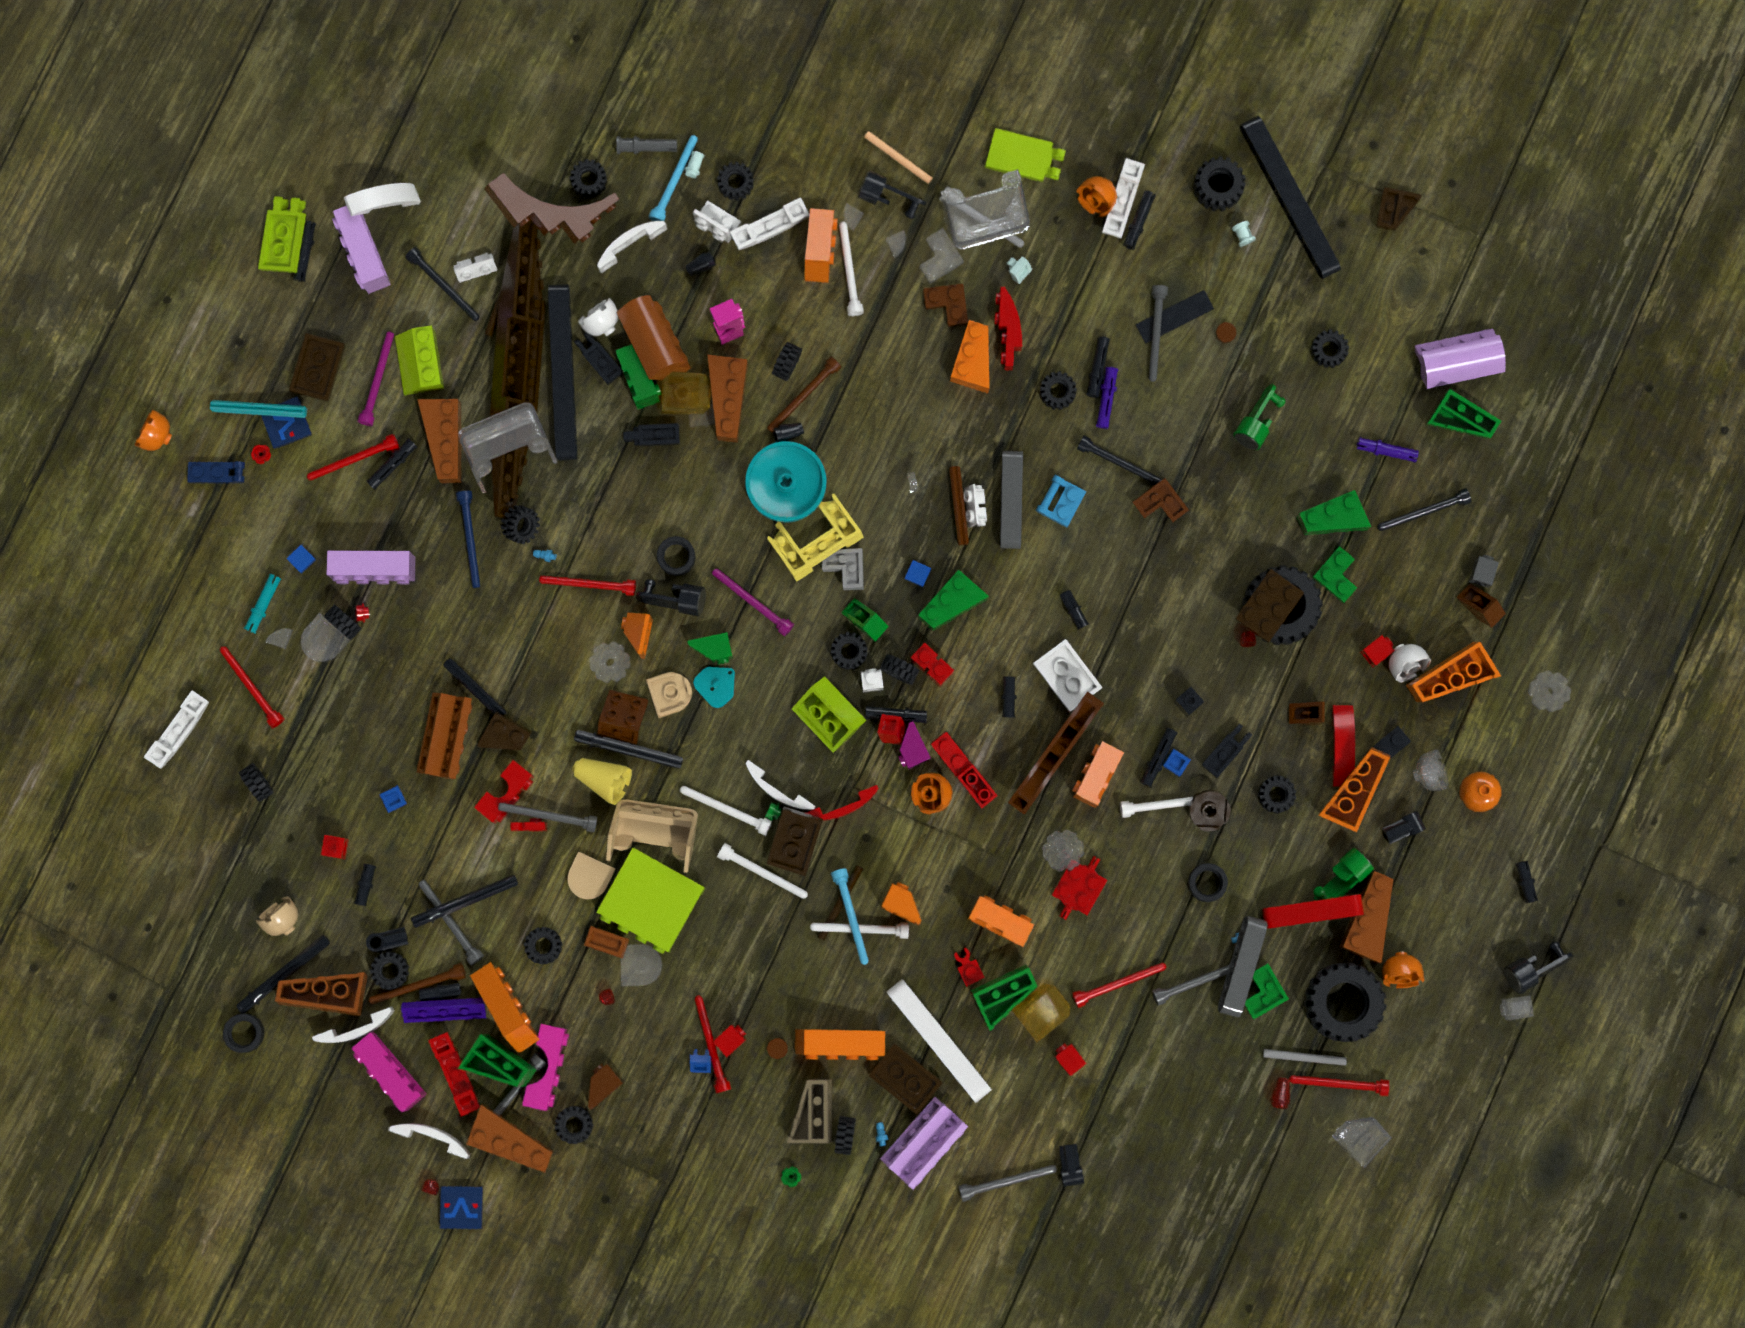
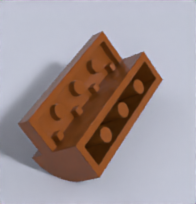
M650 295L635 298L616 312L649 379L663 380L673 371L686 373L691 368L687 356L679 345V340L671 329V324L663 313L662 306L657 301H653Z
M432 693L416 773L456 779V775L460 770V755L464 750V735L468 730V715L472 710V698Z

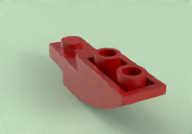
M1001 287L1000 293H996L995 305H999V312H995V324H998V331H1006L1002 332V344H1005V352H1001V364H1005L1004 370H1013L1014 351L1022 350L1021 324L1016 306L1005 287Z
M946 731L930 743L943 763L981 808L998 796Z

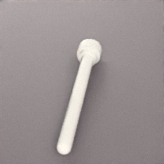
M840 222L839 229L850 298L847 313L848 316H858L864 313L863 305L860 304L857 298L846 222Z
M686 786L680 788L682 794L755 826L758 833L766 836L771 827L772 821L767 818L757 819Z
M1193 797L1139 804L1122 801L1120 802V812L1122 818L1131 817L1135 812L1189 806Z
M726 843L722 846L717 856L723 861L725 859L728 861L732 860L803 899L808 896L805 890L734 853V850L731 849L732 846Z
M900 922L896 926L859 925L861 933L896 934V936H900V939H908L909 922ZM812 923L810 925L812 931L852 933L850 924Z

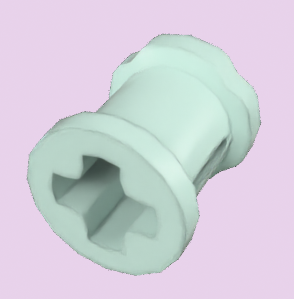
M1248 221L1241 222L1232 227L1240 241V247L1250 244L1256 239L1250 232Z

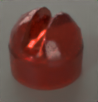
M1246 631L1241 634L1240 646L1253 647L1256 645L1254 633Z
M611 988L600 992L599 1001L602 1004H615Z
M428 1179L424 1182L421 1191L437 1196L439 1185L437 1181Z

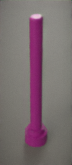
M392 332L386 333L365 410H362V413H359L357 422L366 426H373L375 420L373 417L374 413L372 412L394 338V333Z
M715 568L713 570V576L777 625L776 628L781 635L785 637L791 631L794 623L789 619H781L719 569Z

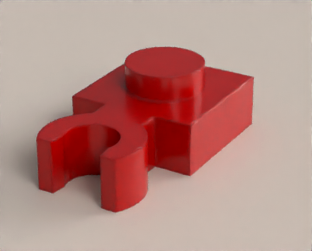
M530 818V822H510V831H547V823L542 822V818Z
M964 948L966 953L964 958H960L957 952L954 953V957L962 964L957 969L967 987L985 977L976 959L970 962V952L967 948Z

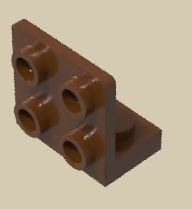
M609 690L599 719L597 735L637 745L640 726L648 705V699Z

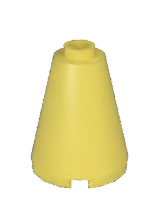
M585 758L577 760L572 769L574 777L609 804L613 805L621 801L626 792L622 790L625 785L629 786L632 776V770L627 766Z

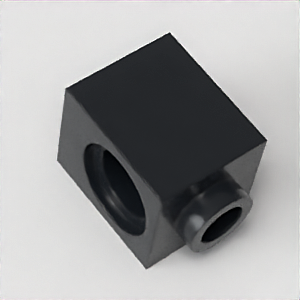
M1190 687L1173 703L1188 717L1204 703V700Z

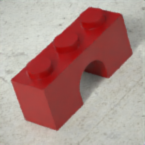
M514 760L500 775L508 783V792L500 798H496L489 792H486L474 807L494 824L497 821L501 823L508 814L505 811L498 810L499 803L516 805L521 798L519 797L520 793L523 790L527 791L534 783L532 781L534 776Z

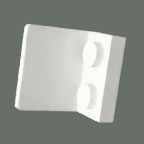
M708 200L701 211L697 209L693 211L694 220L697 223L696 226L704 232L706 230L713 233L712 236L720 242L726 241L729 243L732 239L730 231L741 225L740 220Z

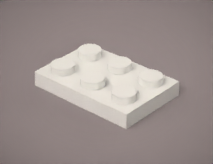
M1066 639L1033 663L1069 713L1077 707L1087 691L1094 695L1102 689V686Z

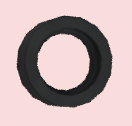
M678 536L669 537L662 541L656 554L661 569L673 576H680L689 572L694 566L696 559L695 550L691 543L685 538ZM671 545H682L687 550L688 560L682 567L673 568L665 562V551Z
M1201 864L1194 868L1189 875V891L1199 901H1216L1227 890V875L1216 864ZM1203 871H1212L1219 878V888L1211 895L1202 894L1196 887V878Z
M237 1014L231 1017L225 1023L223 1029V1039L226 1046L238 1053L251 1052L257 1049L265 1036L262 1022L251 1014ZM240 1021L250 1022L255 1028V1038L248 1045H239L232 1038V1029Z

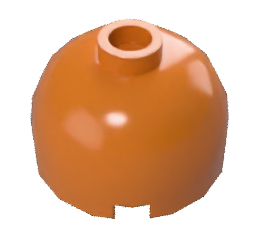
M1095 176L1088 178L1077 189V193L1079 192L1080 195L1078 201L1083 208L1091 214L1099 213V217L1107 216L1117 202V192L1113 183L1103 177Z
M152 409L140 430V437H137L134 445L147 451H155L163 444L167 445L172 437V434L169 433L170 424L167 418Z
M1475 772L1462 780L1459 787V796L1468 809L1474 812H1485L1493 809L1498 804L1501 798V786L1493 775L1487 772Z
M926 773L919 775L911 789L914 805L918 806L921 809L920 811L925 814L938 813L947 808L953 794L949 781L941 774Z
M1406 952L1396 953L1383 966V984L1387 987H1390V984H1397L1396 988H1410L1418 986L1420 980L1422 983L1424 982L1422 964L1418 959L1408 955Z

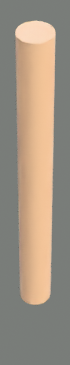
M870 131L867 132L864 138L927 184L931 182L933 177Z

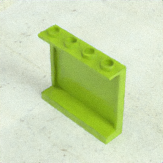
M632 848L597 913L600 914L599 919L610 924L613 921L618 924L617 929L628 934L631 931L636 934L635 939L646 944L649 941L654 944L653 949L664 954L667 951L670 953V949L700 895L703 894L705 887Z

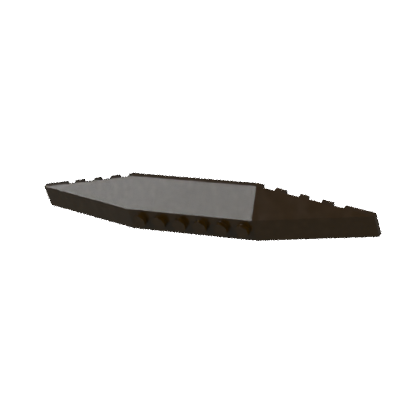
M532 219L522 227L519 224L513 228L498 306L490 408L494 517L503 519L506 518L504 516L505 512L509 513L508 509L517 505L519 497L517 491L518 487L522 485L523 477L521 475L523 467L526 466L528 460L526 454L528 448H531L533 440L531 434L532 430L536 428L545 301L542 300L544 281L541 280L540 275L542 261H539L538 250L541 249V243L537 237L538 227Z

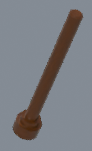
M832 356L825 361L824 369L767 426L771 433H773V428L781 425L830 373H837L842 368Z
M462 963L453 965L449 969L450 971L369 997V1002L373 1005L449 979H457L459 981L466 978V973Z

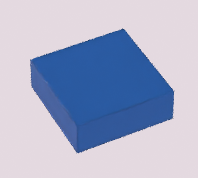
M302 545L286 558L301 574L316 561Z
M913 560L905 580L923 587L931 568Z
M1173 749L1163 767L1180 777L1191 759Z
M398 785L379 794L388 813L407 805Z

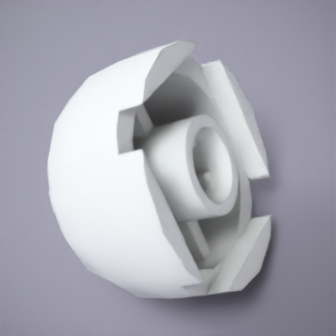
M608 298V300L605 299L589 310L588 317L582 316L578 323L592 336L602 334L608 336L615 330L614 325L618 322V315L616 313L618 310L613 301Z
M1401 644L1394 649L1395 651L1390 657L1389 669L1395 680L1402 683L1417 676L1415 672L1420 669L1422 672L1425 671L1430 665L1431 659L1422 647L1415 644Z

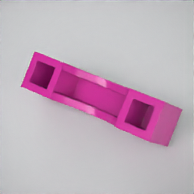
M730 299L710 308V313L714 320L713 326L722 345L744 335L743 312L738 303L734 304L733 300Z
M546 1024L540 1025L538 1034L540 1040L537 1041L536 1045L546 1053L548 1069L540 1081L527 1085L522 1106L548 1111L549 1107H553L555 1095H552L554 1086H558L560 1079L557 1071L559 1066L562 1067L565 1054L561 1053L563 1046H567L569 1034H566L567 1029Z

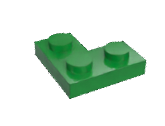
M1339 546L1312 578L1344 604L1357 589L1352 582L1342 575L1355 559Z
M1268 963L1254 971L1252 979L1260 992L1246 999L1244 1005L1253 1020L1289 1000Z

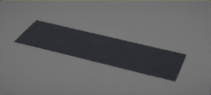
M1205 290L1162 311L1160 336L1214 310ZM1154 315L1135 324L1145 344L1152 341Z

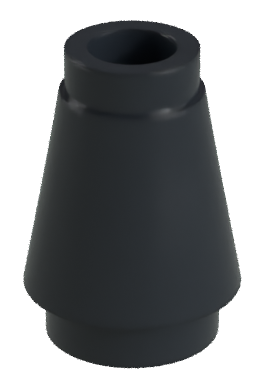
M708 251L706 253L702 252L685 266L689 275L692 276L713 270V267L717 264L711 252Z
M801 422L777 425L776 428H773L776 443L789 442L804 434Z

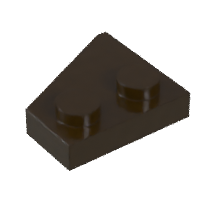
M1384 187L1376 227L1396 231L1422 198V195Z
M496 711L477 746L481 748L522 750L532 731Z

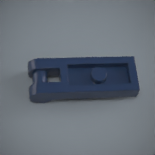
M188 462V483H245V476H243L245 462ZM230 470H235V476H230Z

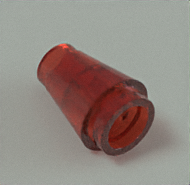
M1278 1077L1270 1098L1272 1107L1287 1109L1288 1105H1290V1079Z

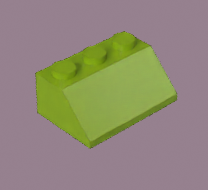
M432 325L412 328L395 336L404 395L444 389L436 333Z
M825 676L815 683L792 708L833 753L867 721Z

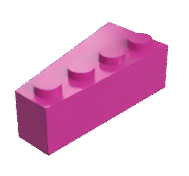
M370 1032L352 1048L355 1052L353 1054L355 1059L359 1063L363 1062L367 1067V1073L378 1081L380 1088L385 1094L389 1095L401 1112L408 1111L427 1095L375 1032Z

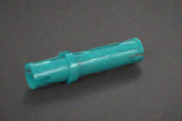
M269 574L255 607L250 610L252 613L243 629L249 631L251 625L254 624L251 633L256 634L262 618L266 616L265 612L282 580L281 578L276 576L272 584L275 575Z

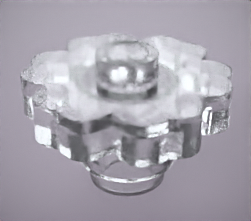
M611 642L609 646L606 643H601L594 648L595 655L589 658L590 669L596 672L595 676L598 680H602L605 683L610 682L611 679L619 682L622 678L626 677L625 669L630 668L631 663L630 655L624 653L625 649L622 645L616 642ZM609 659L614 660V663L611 666H607V661Z
M1549 670L1537 674L1536 680L1529 684L1528 694L1533 697L1532 704L1539 710L1547 709L1549 712L1562 709L1563 703L1570 700L1571 694L1570 687L1566 686L1567 678L1559 672L1552 674Z
M1064 830L1062 834L1059 831H1054L1047 837L1048 843L1042 847L1043 857L1046 861H1049L1052 869L1063 871L1066 867L1068 870H1073L1080 864L1079 858L1084 856V845L1081 840H1078L1076 833L1069 830Z

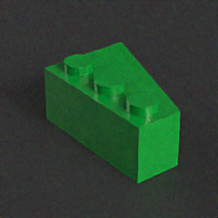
M633 345L615 350L637 410L660 402L658 396L662 394L658 383L654 385L652 379L648 378Z
M1449 389L1426 425L1490 439L1500 425L1501 420Z
M1355 490L1303 511L1296 516L1304 535L1367 531L1371 528Z
M958 570L921 611L918 619L932 631H935L956 617L987 601L989 596Z
M1025 964L970 991L987 1028L991 1031L1000 1020L1005 1018L1017 1004H1020L1038 986L1030 968Z
M480 1034L458 1067V1069L476 1073L477 1075L492 1078L516 1087H526L537 1070L490 1034Z

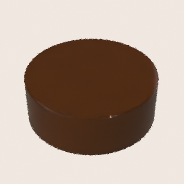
M1228 322L1220 324L1216 330V338L1221 343H1230L1236 336L1235 326Z
M780 1038L771 1040L767 1046L768 1054L774 1059L783 1058L788 1051L787 1043Z

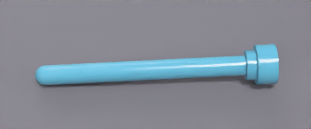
M695 135L689 138L658 206L651 210L648 216L651 220H665V208L697 142Z
M839 869L833 871L831 876L833 882L839 885L860 962L866 965L869 960L846 884L848 882L847 878H849L847 869Z

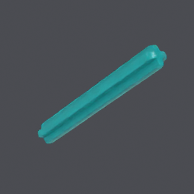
M212 400L210 402V410L212 412L305 418L307 416V408L305 406Z

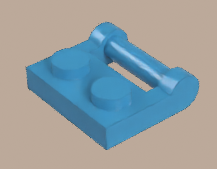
M1054 475L1047 494L1035 511L1068 528L1086 491ZM1059 486H1061L1065 490L1055 509L1051 512L1048 510V507Z

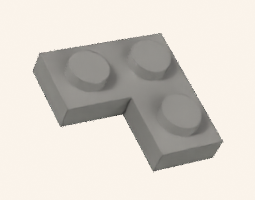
M862 548L840 549L822 561L823 572H843V590L864 589Z

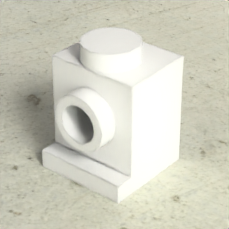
M867 669L865 672H861L863 692L883 690L881 670Z

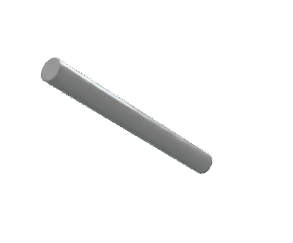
M1268 1049L1263 1051L1264 1058L1346 1066V1057Z

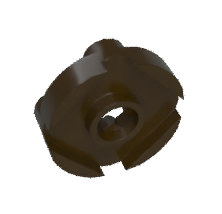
M1204 790L1196 793L1189 805V816L1192 822L1204 831L1218 830L1220 826L1229 820L1231 813L1230 804L1225 796L1215 790ZM1211 805L1215 811L1211 812L1208 816L1204 810Z

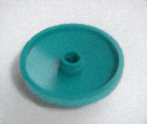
M788 441L773 443L760 450L748 466L745 481L747 494L754 508L766 518L784 523L799 521L811 515L821 504L827 484L825 469L818 456L806 446Z

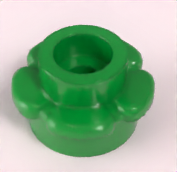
M771 802L765 817L770 819V821L773 819L777 820L782 811L779 808L780 804Z
M796 1167L785 1168L781 1173V1181L784 1185L795 1187L801 1181V1173L798 1172Z

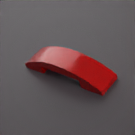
M1332 705V726H1334L1333 787H1340L1355 768V720L1352 705Z
M875 785L858 792L859 801L826 814H822L820 807L808 811L806 814L822 818L823 821L847 816L868 803L875 796L879 788Z
M446 1032L428 1040L454 1096L453 1099L460 1115L464 1116L479 1109L480 1105L467 1071L458 1069L462 1060L449 1033Z

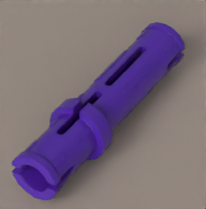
M1106 367L1096 424L1098 428H1109L1114 392L1117 391L1115 385L1119 370L1114 367Z
M1359 437V442L1356 445L1357 450L1372 452L1376 456L1381 454L1416 463L1419 450L1383 443L1379 439L1374 441Z

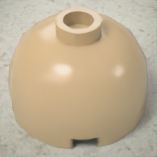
M290 897L282 898L283 903L281 904L276 902L259 916L261 920H256V923L267 934L278 936L284 933L286 936L295 929L293 925L297 922L299 914L296 905Z

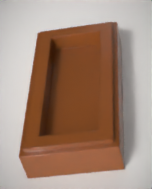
M590 926L584 946L623 959L629 939Z

